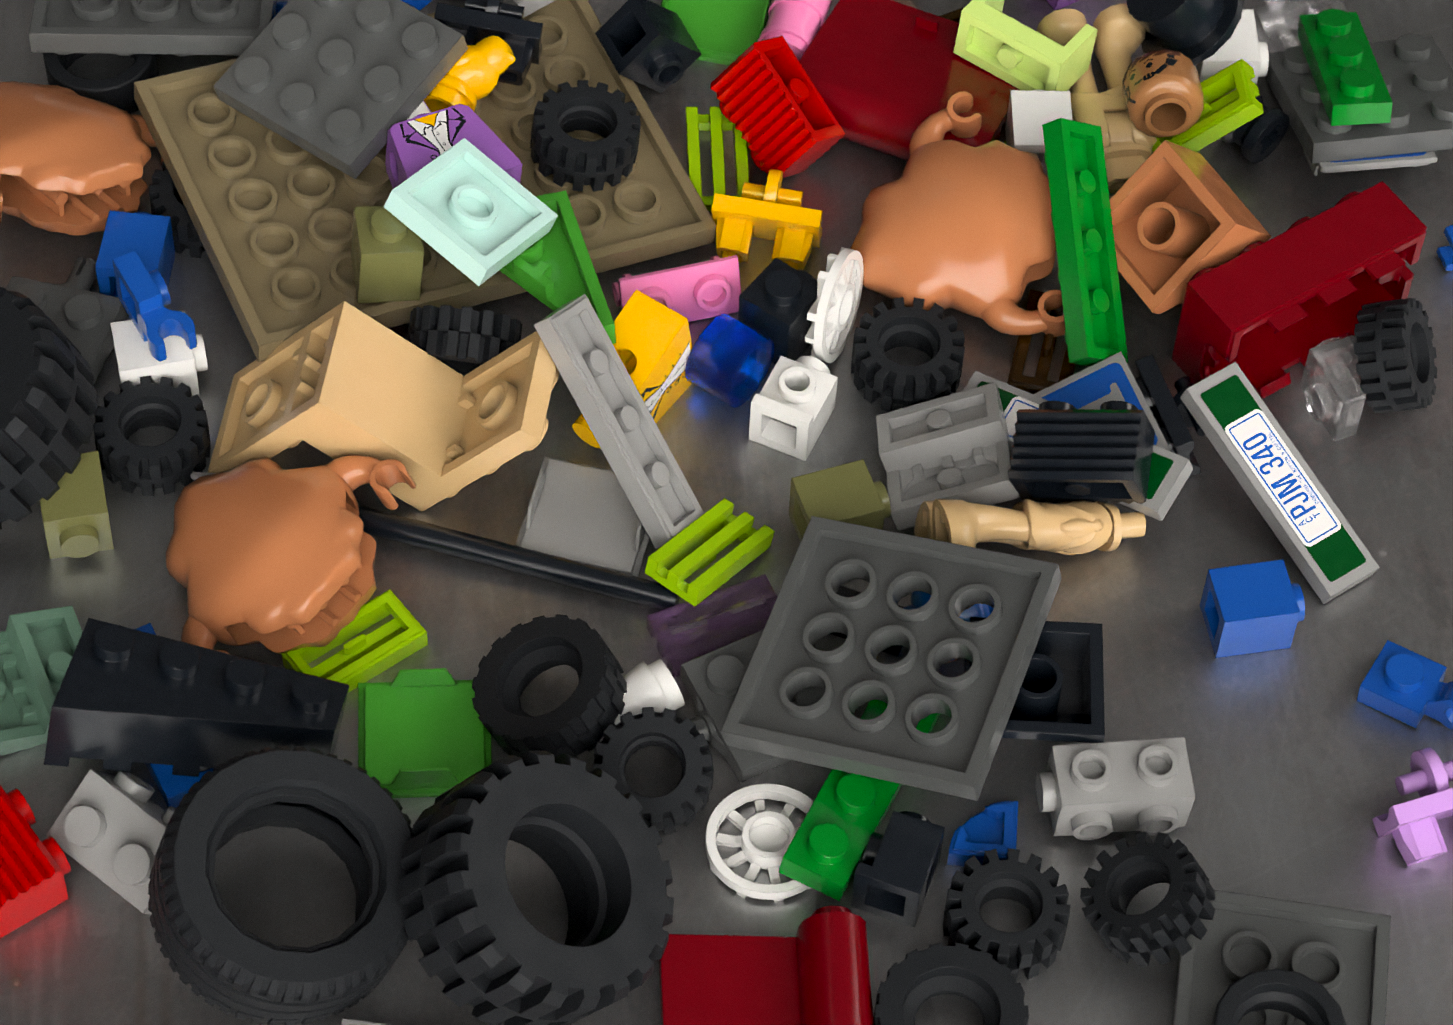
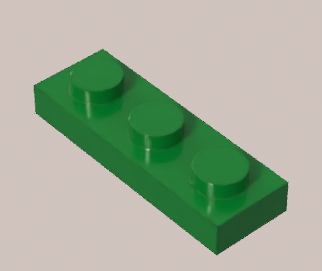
M1326 9L1318 14L1299 15L1297 35L1331 126L1391 123L1393 102L1357 12Z

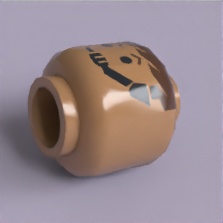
M1168 49L1153 50L1137 57L1128 66L1123 78V94L1128 116L1136 129L1148 136L1158 138L1173 137L1189 130L1199 120L1204 109L1203 91L1198 71L1190 58L1179 51Z

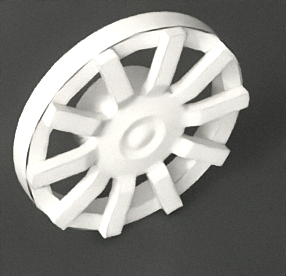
M779 784L751 785L728 795L714 809L706 828L705 848L711 871L724 884L736 891V894L744 899L748 896L779 902L784 901V898L797 895L806 889L810 890V887L794 879L781 883L778 868H780L782 858L800 827L794 828L790 821L791 816L796 808L807 815L814 801L796 789ZM764 799L787 803L781 813L766 811ZM753 801L756 814L746 820L735 809L747 802ZM727 818L742 831V835L718 833L719 826ZM717 845L734 848L741 847L742 850L722 860ZM746 861L751 864L744 878L731 870ZM761 869L768 870L770 884L755 883Z

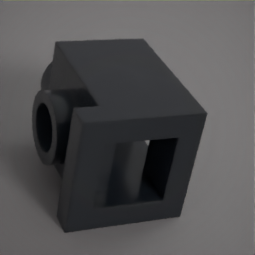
M893 811L885 834L872 833L863 861L858 863L854 875L851 907L915 928L940 862L945 827L931 823L926 817L915 812Z

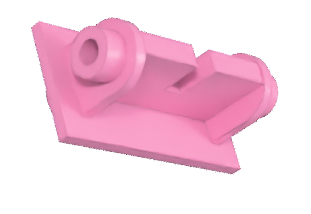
M716 255L711 256L709 261L631 276L630 273L623 274L622 278L618 279V282L612 283L615 304L617 307L621 306L622 310L632 294L638 290L686 317L688 322L736 313L739 310V296L741 294L738 257L733 255L719 258Z

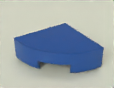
M1018 801L992 803L986 806L984 811L976 814L962 826H959L951 839L947 865L964 866L965 861L973 856L982 865L985 851L992 849L997 850L999 860H1006L1008 848H1017Z

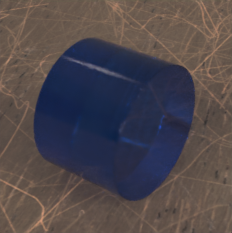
M721 314L708 324L695 342L686 363L685 377L689 382L730 407L737 408L753 395L765 378L773 360L774 342L732 316Z

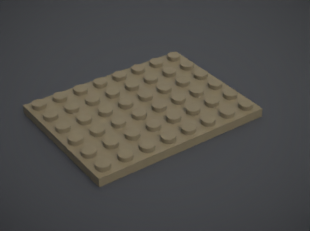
M556 0L524 17L523 20L543 23L541 37L542 52L539 64L531 63L523 84L520 86L497 82L489 95L477 100L474 110L481 120L519 158L522 163L520 184L534 196L560 191L567 192L596 274L714 243L716 236L714 220L635 82L619 75L595 33L602 25L588 0ZM435 12L427 15L434 18ZM238 58L134 82V100L258 362L265 361L283 341L343 301H346L385 327L391 328L409 323L411 311L416 307L423 308V306L432 305L440 308L441 305H451L454 308L462 309V306L471 307L527 292L501 271H498L478 286L422 239L424 259L420 300L358 304L351 260L354 207L384 206L393 190L385 165L386 145L360 175L354 179L219 100L213 86ZM578 80H588L589 87L595 88L598 82L608 84V92L613 93L617 89L626 94L625 103L633 101L637 107L636 115H640L641 128L636 161L633 163L631 173L628 177L622 175L619 184L612 187L608 182H604L603 190L594 192L591 185H583V192L572 190L573 183L566 182L561 187L553 183V174L544 177L538 171L539 163H533L530 141L535 107L538 101L543 100V94L549 89L557 93L558 84L568 82L571 87H577ZM575 130L567 133L572 138L582 141L604 139L599 134L587 130Z

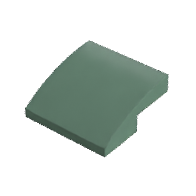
M72 605L9 615L6 631L0 632V756L47 743L51 709L83 632Z

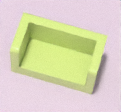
M972 0L962 9L953 53L1020 90L1068 91L1089 69L1098 29L1089 24H1086L1063 46L1002 13L1005 0Z

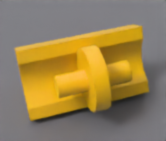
M770 169L766 185L744 182L741 197L714 194L711 212L712 219L716 224L717 255L719 258L737 255L739 263L748 262L753 237L773 240L775 243L772 261L778 258L795 269L804 270L812 247L820 248L823 232L821 227L822 211L801 207L803 191L781 188L783 171Z

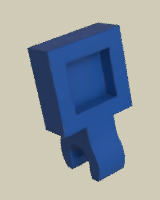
M136 250L112 259L118 298L144 342L148 341L151 355L160 362L166 360L167 356L163 339L172 335L182 337L189 349L197 347L195 325L191 317L181 311L165 308V306L171 304V298L160 272L157 269L148 272Z
M1387 640L1360 685L1357 701L1414 728H1417L1425 714L1453 731V681L1443 683L1447 667Z

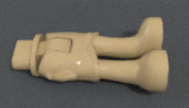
M1127 3L1109 6L1099 13L1093 24V27L1098 29L1093 51L1100 63L1108 90L1098 93L1091 62L1089 69L1069 89L1072 119L1077 122L1101 127L1109 193H1116L1149 158L1152 154V147L1157 142L1156 137L1148 136L1136 129L1128 116L1123 94V78L1128 66L1132 63L1131 56L1145 39L1146 30L1129 13ZM1064 8L1046 15L1039 22L1036 31L1065 46L1087 24L1085 15L1077 9Z
M935 499L934 501H924L920 505L915 522L914 536L976 548L978 542H999L1011 544L1023 550H1044L1064 555L1088 553L1095 549L1113 551L1119 547L1121 539L1143 537L1146 533V518L1141 512L1120 513L1118 507L1114 504L1100 503L1098 501L1080 500L1051 504L1024 499V501L1016 503L1012 509L957 499Z

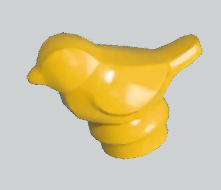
M489 36L475 45H467L468 50L424 99L431 112L457 104L467 105L474 111L477 100L489 95L496 86L499 76L515 62L516 58L510 45L499 36Z

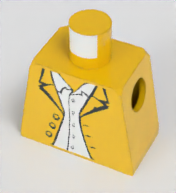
M636 290L614 320L616 343L613 345L657 424L697 378L689 322L686 317ZM581 413L572 424L573 430L587 444L600 448Z

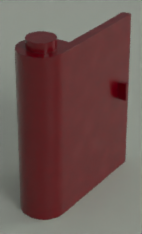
M839 0L799 60L845 132L843 139L906 161L910 157L909 145L917 127L931 114L947 108L948 100L952 95L962 91L972 94L973 106L968 112L959 113L958 116L970 117L975 113L981 114V128L978 134L965 139L958 138L948 131L943 140H955L975 148L994 140L999 141L1001 128L1007 119L1010 91L1020 90L953 53L959 26L958 22L893 0Z
M831 905L816 909L810 917L803 920L799 925L796 937L669 934L667 946L662 958L659 959L661 1025H874L866 921L843 906Z

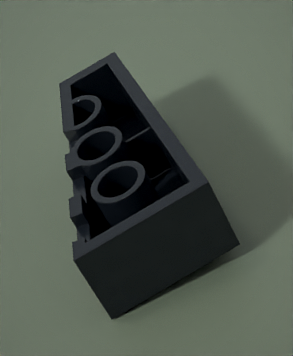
M88 618L51 709L44 765L69 767L70 757L103 760L102 769L131 771L132 762L172 765V775L199 777V772L214 768L223 762L227 763L230 758L236 755L242 757L244 752L253 750L259 753L260 749L266 747L276 749L277 746H287L290 750H293L294 747H304L308 751L311 748L320 750L323 755H327V753L334 754L349 685Z

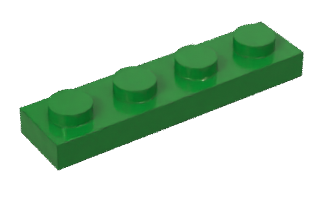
M1059 118L1043 124L1042 127L1045 145L1044 158L1048 171L1052 207L1051 220L1055 233L1059 268L1058 280L1061 286L1065 341L1068 348L1069 363L1092 366L1112 355L1122 352L1128 364L1102 130L1100 126Z
M870 700L860 719L870 720L880 716L888 704L880 700ZM933 713L921 719L916 729L923 733H931L941 713ZM832 769L784 854L779 873L840 901L855 874L858 863L864 857L872 833H877L903 784Z

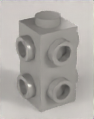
M1185 737L1052 746L1045 772H1037L1036 775L1038 808L1040 812L1050 813L1053 836L1073 835L1080 840L1100 839L1111 832L1140 830V832H1147L1151 836H1156L1158 832L1170 833L1177 828L1186 826L1196 797Z

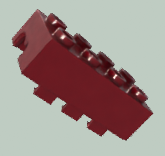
M1383 181L1362 192L1354 191L1345 195L1334 207L1314 217L1305 216L1300 218L1282 234L1264 243L1262 241L1254 242L1247 246L1239 256L1216 268H1204L1191 278L1186 286L1171 359L1188 377H1191L1194 384L1236 361L1259 396L1264 399L1291 384L1290 372L1286 374L1284 370L1301 362L1312 373L1339 358L1338 346L1334 348L1333 344L1346 337L1357 343L1354 328L1355 324L1359 323L1357 314L1359 310H1362V305L1408 298L1414 274L1405 265L1404 261L1406 260L1410 265L1418 262L1427 227Z

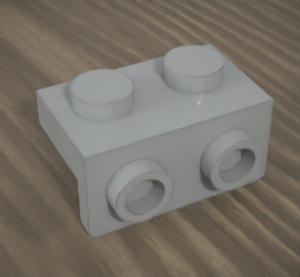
M90 769L46 834V837H53L61 849L139 911L151 915L152 912L148 911V901L150 898L148 895V884L151 880L149 876L160 841L176 808L169 806L167 811H165L152 801L150 797L155 791L153 787L129 771H119L117 775Z

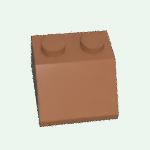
M1167 140L1161 143L1110 199L1118 271L1152 313L1161 314L1182 304L1187 283L1202 269L1207 267L1216 268L1239 256L1250 244L1257 241L1264 243L1271 238L1267 230L1201 153Z

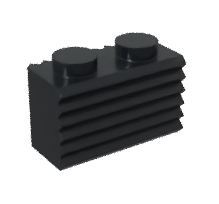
M1045 401L1039 405V409H1019L1016 412V433L1013 435L1014 445L1011 447V468L1008 470L1010 482L1023 501L1024 499H1030L1041 503L1045 501L1056 503L1058 501L1085 500L1089 502L1098 501L1100 503L1110 501L1115 504L1121 501L1127 504L1132 502L1143 504L1146 502L1155 431L1144 410H1138L1133 404L1123 401L1104 402L1101 404L1100 409H1076L1073 405L1066 402Z

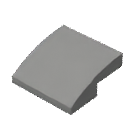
M996 382L876 415L879 455L887 473L891 516L897 531L915 526L920 505L924 501L957 499L971 503L995 505L1020 498L1009 480L1008 470L1011 468L1010 458L1012 457V449Z

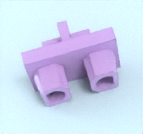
M1431 748L1414 751L1410 761L1411 772L1395 778L1396 788L1400 795L1404 796L1418 792L1420 798L1393 805L1389 808L1388 813L1372 819L1378 838L1390 834L1393 835L1396 846L1407 866L1436 858L1448 852L1437 820L1453 816V788L1449 789V782L1453 781V760L1442 763L1440 757Z

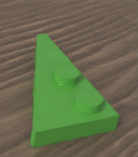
M560 191L536 196L554 211L558 217L550 232L499 271L553 311L570 300L586 294L612 344H615V324L567 192Z

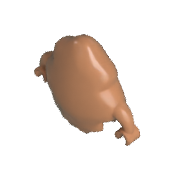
M16 81L0 82V224L3 212L6 215L21 218L30 225L49 232L83 236L92 232L104 231L109 210L137 212L140 199L148 187L141 177L143 175V167L152 156L149 147H157L142 115L129 114L125 110L80 96L73 90L58 85Z
M966 91L958 92L948 100L947 108L931 114L913 133L909 145L910 157L901 178L871 189L862 205L861 227L850 249L857 250L862 255L864 265L863 286L890 299L903 297L905 307H913L914 298L925 299L923 309L930 311L934 303L943 307L944 310L953 308L962 313L983 319L989 327L1000 333L1028 336L1043 332L1046 335L1053 334L1054 337L1063 336L1065 334L1064 314L1058 317L1047 314L1048 311L1058 309L1063 305L1060 290H1049L1042 294L1038 301L1037 310L1028 311L1018 306L1027 284L1046 278L1051 274L1055 263L1056 242L1054 226L1051 220L1052 207L1048 176L1044 173L1042 163L1037 154L1017 150L998 140L985 143L976 148L955 140H943L948 131L958 138L965 139L978 134L981 128V114L975 113L970 117L958 116L959 113L968 112L973 106L972 94Z
M353 455L334 459L325 466L283 470L276 462L263 457L250 459L227 471L199 477L185 486L174 505L173 534L166 550V567L169 575L187 589L188 618L182 628L181 641L214 650L217 642L232 646L262 643L267 649L277 654H284L300 648L328 645L336 638L342 628L355 619L361 606L369 601L377 589L374 577L377 543L370 534L363 531L364 523L359 517L358 502L353 491L361 485L370 483L382 504L390 510H395L399 505L388 491L390 487L397 483H406L411 489L416 488V483L406 467L395 459L381 461L374 457ZM216 650V651H220V652H224V653L230 654L229 652L224 651V650Z

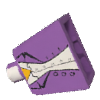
M423 101L406 121L393 124L387 131L385 165L393 189L463 138L467 139L519 183L521 182L522 163L467 105L457 104L431 112L426 102Z

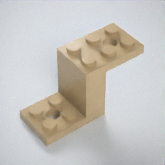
M343 301L283 341L265 361L258 362L256 359L234 374L207 473L227 471L250 459L263 457L271 459L287 448L292 449L303 440L333 459L362 455L374 457L381 461L387 459L400 461L416 483V488L411 489L406 483H397L390 487L388 491L423 512L443 499L455 496L465 486L484 475L494 473L502 464L525 451L533 450L540 444L548 429L546 415L551 391L556 385L559 371L538 332L535 331L463 376L362 311Z

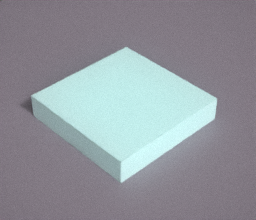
M465 138L395 187L384 205L385 209L478 286L550 232L558 217L554 211Z

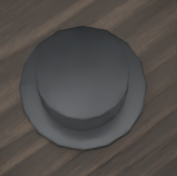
M1127 0L1126 3L1129 13L1146 30L1145 39L1141 43L1144 53L1161 49L1179 51L1190 58L1195 66L1214 55L1231 38L1241 19L1244 0Z

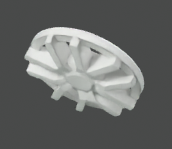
M841 247L838 255L830 253L827 256L826 272L820 270L818 274L817 299L807 313V320L813 322L805 336V342L812 344L811 356L823 362L832 363L840 356L855 323L864 276L863 258L857 250Z

